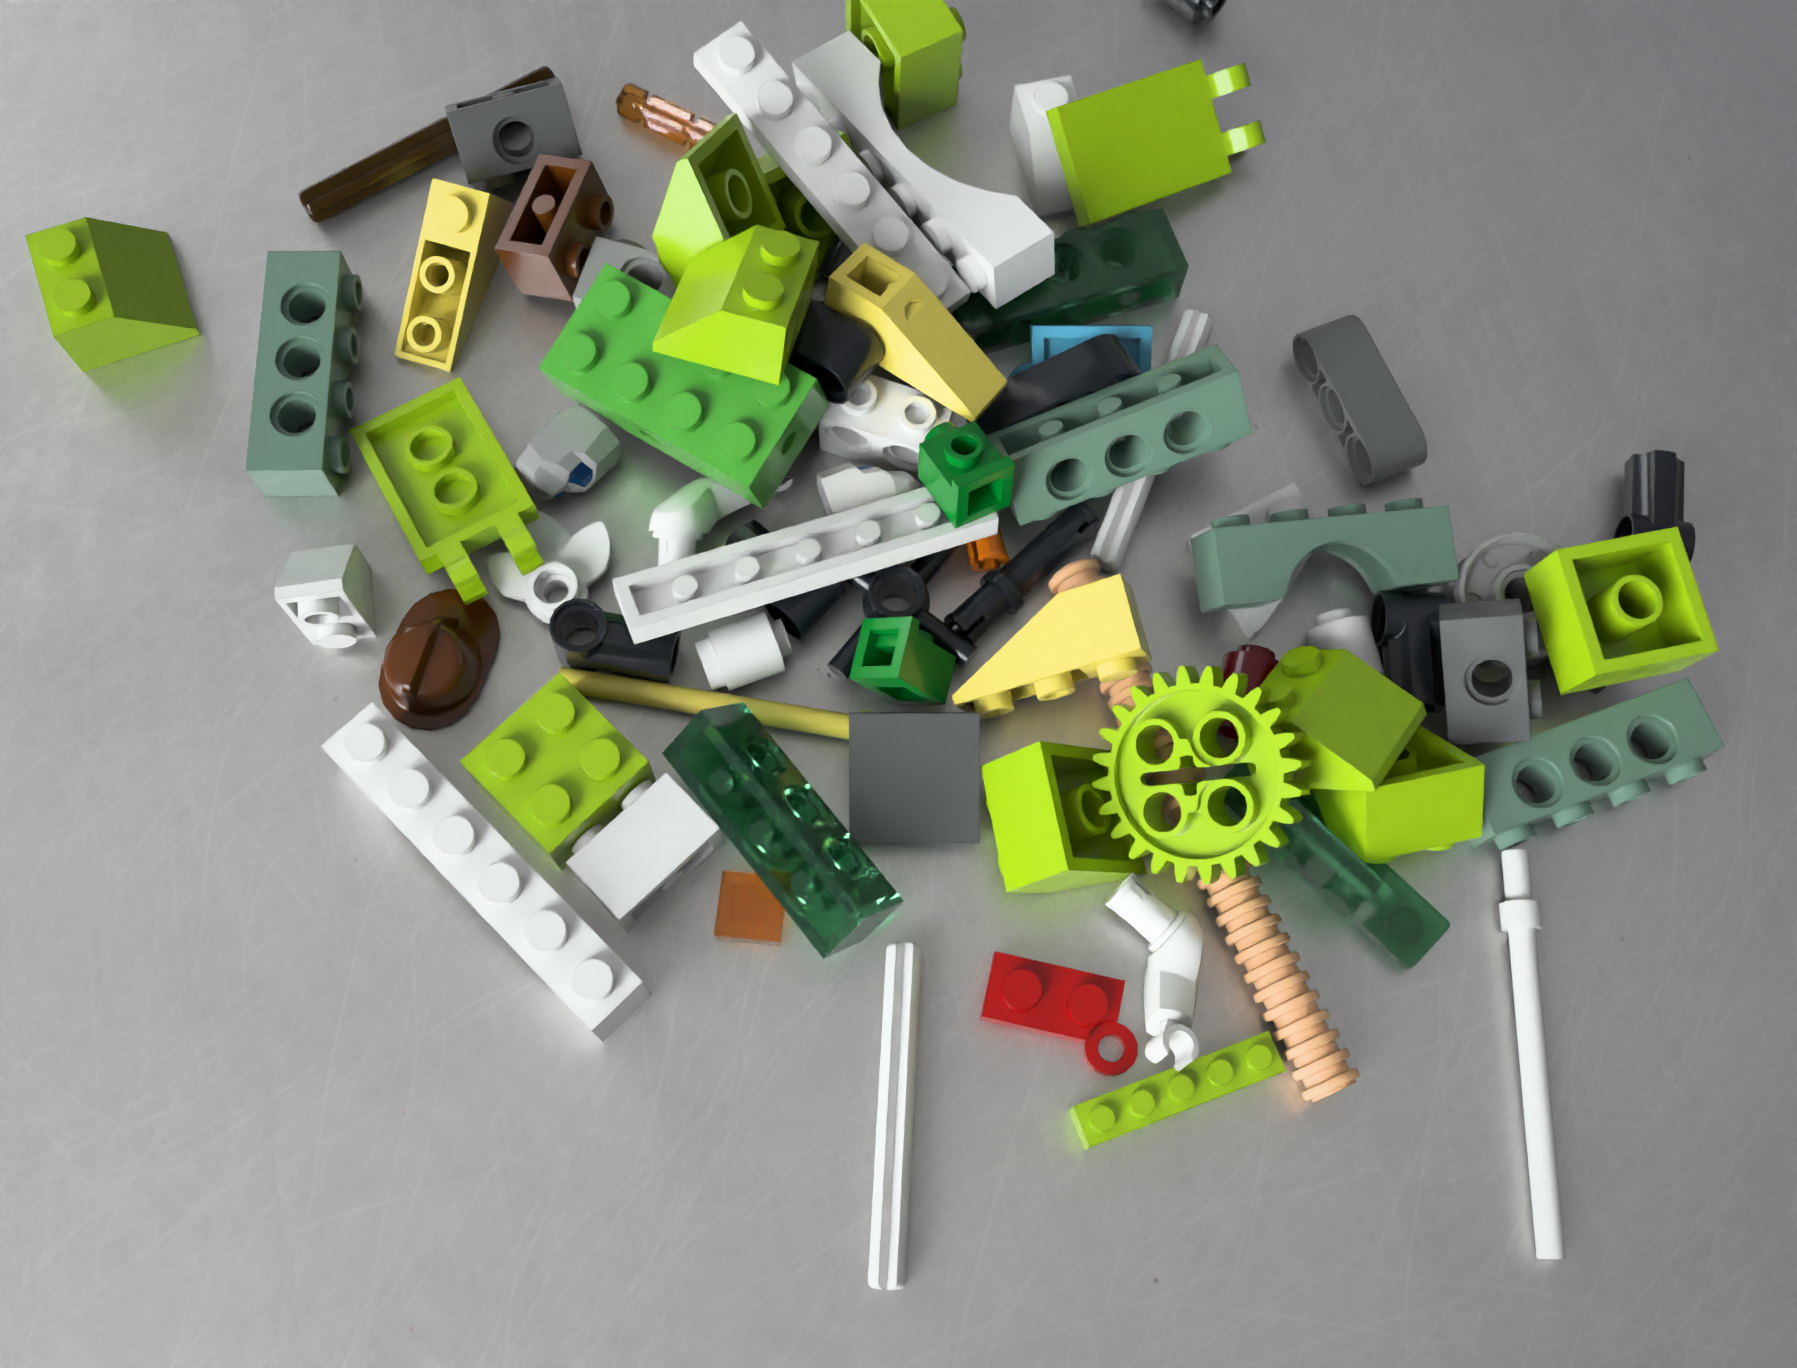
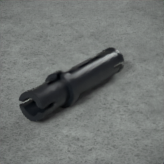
M1084 502L1068 507L1000 570H989L981 577V587L952 613L947 614L944 617V623L951 628L957 625L958 628L955 631L975 645L977 640L1004 615H1015L1024 606L1023 598L1086 540L1099 532L1101 527L1099 518H1094L1090 523L1086 522L1095 514L1093 509Z

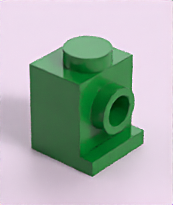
M975 421L958 428L952 422L941 423L928 432L924 442L919 443L918 478L955 529L1010 506L1015 463L1009 455L1005 457L1000 455Z
M913 616L864 618L849 679L896 705H945L956 657L934 644V637L930 633L920 630V621Z

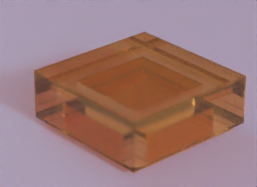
M722 871L714 931L715 940L781 946L788 877Z

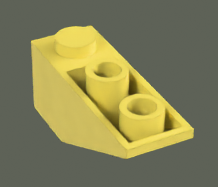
M432 178L394 353L395 357L449 372L454 371L500 261V257L494 248L508 221L513 202L490 193Z
M864 242L829 276L824 305L861 323L877 336L884 350L883 360L878 364L882 368L970 422H976L1005 389L1008 380L915 272Z
M1121 574L1058 593L952 695L954 705L966 712H979L980 719L994 718L1015 709L1014 701L1037 695L1039 701L1054 700L1075 692L1074 683L1097 676L1100 682H1113L1136 674L1138 672L1136 665L1150 661L1152 657L1132 587Z

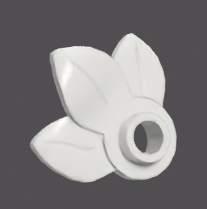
M538 511L541 518L526 525V528L537 546L536 549L545 564L538 567L535 571L522 576L509 551L489 555L487 559L488 570L493 585L505 597L526 602L528 608L537 619L550 623L554 610L563 602L574 598L588 600V586L606 572L611 559V541L603 522L591 523L571 536L570 532L558 521L546 513ZM564 588L568 590V595L563 600L557 603L548 602L550 593L555 589Z

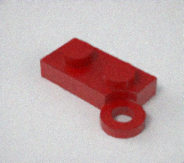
M997 951L994 952L980 1015L981 1021L1084 1044V1057L1087 1064L1096 1073L1103 1076L1115 1077L1125 1073L1135 1063L1138 1055V1043L1134 1034L1125 1025L1117 1022L1125 980ZM1114 1037L1121 1043L1123 1053L1119 1060L1109 1062L1100 1056L1098 1045L1102 1038Z

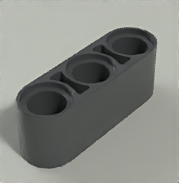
M1348 315L1300 332L1294 336L1292 343L1293 356L1299 373L1350 469L1362 484L1370 485L1425 463L1427 444L1424 433L1360 318L1356 315Z

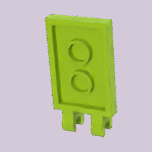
M1198 59L1045 111L1079 227L1093 224L1230 174L1232 171L1228 155L1266 143L1261 120L1221 132L1213 105V98L1251 86L1246 64L1242 63L1206 76L1202 60Z
M461 377L349 430L426 574L429 575L445 567L465 605L488 595L468 554L502 538L522 576L535 571L538 567L545 564L536 549L537 546L526 528V525L541 517Z

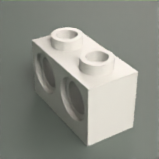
M870 374L844 404L829 402L830 406L819 422L820 450L872 467H878L884 471H904L918 482H921L918 478L919 443L924 442L928 432L935 426L944 422L954 423L955 412L918 389Z

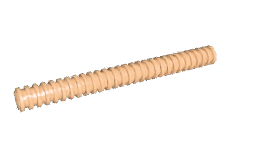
M1082 559L1070 563L1057 571L1049 581L1048 587L1053 594H1058L1105 579L1106 577L1098 576L1101 566L1096 559ZM1148 661L1137 664L1138 672L1128 678L1100 683L1099 689L1101 693L1111 697L1107 703L1110 711H1112V707L1115 704H1127L1136 707L1130 688L1134 685H1145L1155 693L1153 678L1149 676L1153 668ZM1117 718L1116 723L1120 728L1122 723ZM1161 727L1154 737V748L1158 756L1167 761L1173 752L1174 742L1167 729ZM1203 767L1149 772L1145 775L1144 780L1146 782H1153L1154 785L1196 780L1203 781L1207 773ZM1168 793L1163 799L1164 806H1162L1161 811L1163 817H1171L1173 821L1171 826L1176 827L1181 819V807L1176 798ZM1244 858L1246 875L1230 879L1222 868L1220 881L1204 884L1200 878L1196 884L1199 890L1208 891L1210 897L1206 900V904L1209 909H1217L1220 916L1215 919V922L1220 928L1226 927L1229 935L1224 940L1227 946L1235 945L1238 954L1234 957L1237 965H1245L1248 973L1243 978L1246 984L1254 983L1258 992L1253 995L1256 1003H1264L1267 1012L1263 1013L1262 1016L1265 1022L1273 1021L1277 1031L1272 1033V1036L1276 1042L1283 1041L1287 1050L1282 1053L1285 1061H1293L1297 1070L1292 1072V1076L1295 1081L1302 1079L1307 1089L1301 1093L1304 1100L1312 1099L1315 1102L1356 1083L1355 1079L1360 1077V1073L1356 1067L1349 1068L1345 1059L1350 1057V1053L1347 1048L1340 1049L1335 1039L1339 1038L1340 1034L1337 1028L1329 1029L1325 1020L1330 1018V1014L1327 1009H1319L1316 1000L1320 998V994L1316 989L1309 990L1306 981L1311 977L1307 970L1300 972L1296 962L1301 960V957L1297 951L1290 952L1287 943L1291 941L1288 932L1280 933L1277 925L1282 920L1279 914L1270 913L1267 906L1272 903V900L1267 894L1261 895L1258 888L1263 883L1259 876H1251L1249 869L1253 865Z

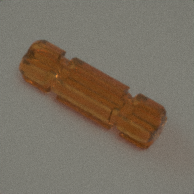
M632 83L624 85L621 93L617 95L615 102L617 113L620 116L634 123H639L640 120H643L642 127L682 146L688 142L690 143L689 149L717 125L703 117L698 118V121L694 120L695 113L655 94L648 98L649 91Z

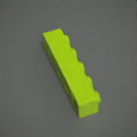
M1266 1031L1196 1058L1180 1071H1176L1173 1067L1077 1104L1069 1109V1113L1085 1151L1285 1072L1286 1069L1270 1032Z

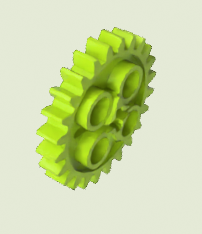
M1179 666L1176 681L1168 672L1154 673L1153 686L1155 693L1145 685L1132 686L1130 691L1136 707L1127 704H1115L1112 707V711L1122 725L1120 728H1100L1099 734L1112 744L1111 752L1093 755V761L1108 767V776L1092 782V786L1099 790L1110 791L1112 799L1098 809L1099 814L1110 815L1118 813L1121 821L1110 834L1111 837L1117 839L1132 835L1135 838L1128 855L1132 860L1144 857L1152 852L1151 873L1155 875L1166 872L1175 863V877L1179 883L1192 880L1197 869L1204 884L1220 881L1222 868L1230 879L1246 875L1244 858L1255 867L1265 865L1270 861L1263 842L1275 848L1286 846L1289 843L1286 834L1278 826L1279 823L1294 824L1301 822L1303 816L1289 805L1290 798L1309 795L1310 788L1293 781V772L1302 770L1311 764L1309 759L1291 757L1289 748L1303 739L1304 735L1302 732L1282 733L1279 726L1291 712L1288 707H1278L1268 711L1264 708L1269 700L1271 689L1268 687H1257L1247 695L1245 694L1248 683L1247 674L1232 673L1224 683L1223 671L1220 666H1206L1201 678H1199L1195 666ZM1225 719L1234 724L1239 734L1238 745L1231 755L1223 752L1216 739L1217 730ZM1161 727L1167 729L1174 742L1173 752L1167 761L1161 759L1154 748V737ZM1251 762L1256 767L1255 773L1251 776L1161 785H1148L1144 780L1145 775L1149 772ZM1231 787L1240 790L1247 803V811L1241 822L1232 819L1224 806L1225 795ZM1168 793L1176 798L1181 807V819L1176 827L1167 823L1161 811L1163 799Z

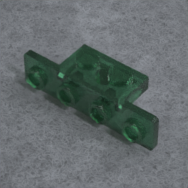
M1247 762L1237 763L1223 778L1251 776ZM1231 787L1225 795L1224 803L1243 819L1247 811L1245 797L1240 790ZM1309 794L1290 798L1289 805L1296 809L1303 816L1301 822L1294 824L1279 823L1278 826L1286 834L1289 843L1280 848L1270 846L1273 853L1285 865L1303 875L1319 890L1321 897L1334 911L1349 918L1402 969L1409 970L1414 967L1449 929V921L1386 863L1373 864L1363 862L1327 828L1314 796Z

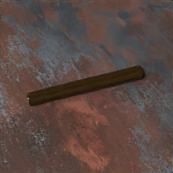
M542 66L489 94L551 79L556 76L548 66ZM447 116L300 190L298 193L299 200L308 216L314 222H321L458 151Z

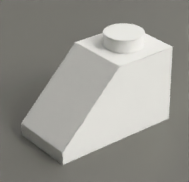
M1071 75L1014 85L1009 131L1034 213L1042 221L1076 215L1045 112L1078 100Z

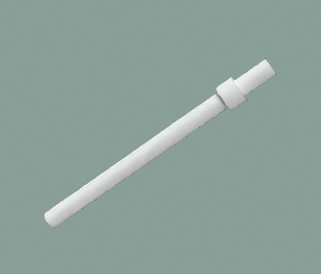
M1511 849L1501 852L1505 901L1499 903L1501 930L1508 932L1536 1258L1566 1259L1536 931L1542 929L1540 901L1533 900L1528 850Z

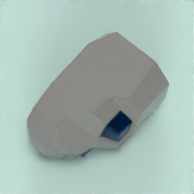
M578 404L557 413L528 443L518 458L514 470L531 499H559L567 492H587L618 463L624 453L621 442L609 427Z

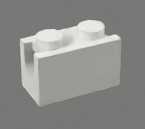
M667 773L661 776L655 783L651 780H646L635 787L622 802L621 807L624 811L605 828L602 824H597L587 830L573 845L572 852L574 855L566 862L568 867L574 872V876L627 933L724 844L720 827Z

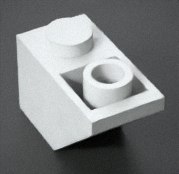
M355 543L290 552L274 587L275 600L313 645L318 644L321 647L331 649L346 648L354 645L357 639L376 636L371 566Z

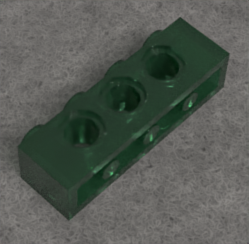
M1163 207L1145 213L1133 211L1118 217L1114 222L1090 229L1085 227L1073 228L1062 234L1059 238H1055V274L998 309H995L978 291L977 293L971 292L968 301L950 314L986 355L1029 342L1030 324L1087 325L1178 298L1189 265ZM1114 261L1121 264L1122 266H1112L1106 262ZM953 265V270L958 274L957 268ZM1061 277L1068 280L1069 282L1060 283L1052 280L1051 278Z
M744 702L700 710L663 751L664 757L823 959L862 942L904 901Z

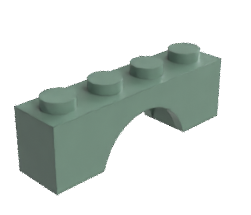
M1409 498L1384 504L1385 512L1367 513L1364 503H1356L1330 508L1327 510L1328 517L1309 519L1308 509H1294L1271 514L1270 523L1250 525L1249 515L1246 514L1211 520V530L1191 539L1201 613L1261 607L1284 599L1294 569L1309 552L1332 554L1348 562L1360 573L1373 595L1379 591L1403 592L1429 589L1460 580L1449 505L1424 508L1422 498Z

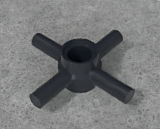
M960 545L917 558L910 567L894 565L880 569L877 572L874 571L845 580L863 593L862 609L865 618L913 616L920 621L919 629L930 633L934 637L933 643L956 657L955 662L962 668H965L976 655L978 647L929 612L930 596L926 586ZM898 594L906 597L912 605L903 611H891L886 609L880 601L888 595ZM862 624L827 664L828 668L844 681H847L850 676Z

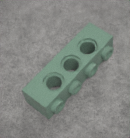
M341 251L267 252L245 470L265 497L339 496L340 475L346 474L349 471L350 448L348 440L344 436L345 418H352L355 408L354 391L348 378L350 364H356L359 357V342L357 332L353 327L354 311H361L363 287L359 275L352 274ZM321 316L316 321L307 323L310 319ZM318 368L313 374L301 377L308 370ZM314 422L306 431L295 433L301 425Z
M1215 344L986 436L1002 457L1009 455L1015 463L1010 508L1017 522L1022 526L1032 521L1051 518L1060 510L1087 499L1109 495L1118 487L1145 476L1162 474L1170 470L1174 465L1203 453L1220 451L1228 447L1232 442L1253 433L1239 371L1218 345ZM1183 413L1177 420L1172 421L1177 415ZM1126 436L1121 442L1113 445L1116 440ZM1069 459L1065 464L1054 468L1059 462Z
M1688 678L1682 679L1531 736V741H1517L1475 757V759L1485 764L1482 837L1468 841L1473 850L1492 842H1496L1499 851L1510 849L1536 837L1537 834L1533 827L1553 820L1556 828L1561 829L1592 816L1594 811L1590 805L1609 798L1615 808L1649 794L1651 790L1647 783L1659 778L1666 777L1669 785L1673 786L1696 777L1708 770L1703 760L1724 748L1725 745ZM1631 738L1636 739L1645 747L1648 759L1635 751ZM1574 759L1584 762L1589 767L1592 781L1585 779L1578 773L1574 765ZM1516 780H1522L1532 787L1536 795V803H1532L1522 797L1517 789Z

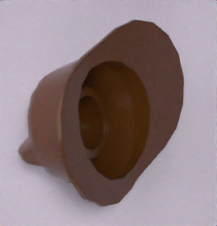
M446 589L430 593L412 605L385 649L378 683L382 703L394 719L412 729L432 731L452 725L468 712L479 693L482 682L497 651L500 637L497 615L486 600L480 598L465 605L457 589Z

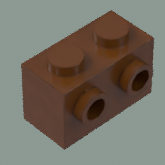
M538 155L494 248L521 294L574 301L573 294L596 236L602 237L604 232L611 227L615 207L613 201L608 195L593 162L567 157Z

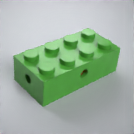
M606 263L538 368L562 395L758 507L765 509L830 406L817 378L787 363L780 384L776 385L653 352V340L672 299Z

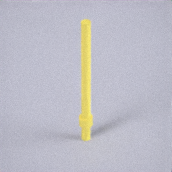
M563 666L559 670L583 696L849 740V714ZM862 710L861 712H874V711Z

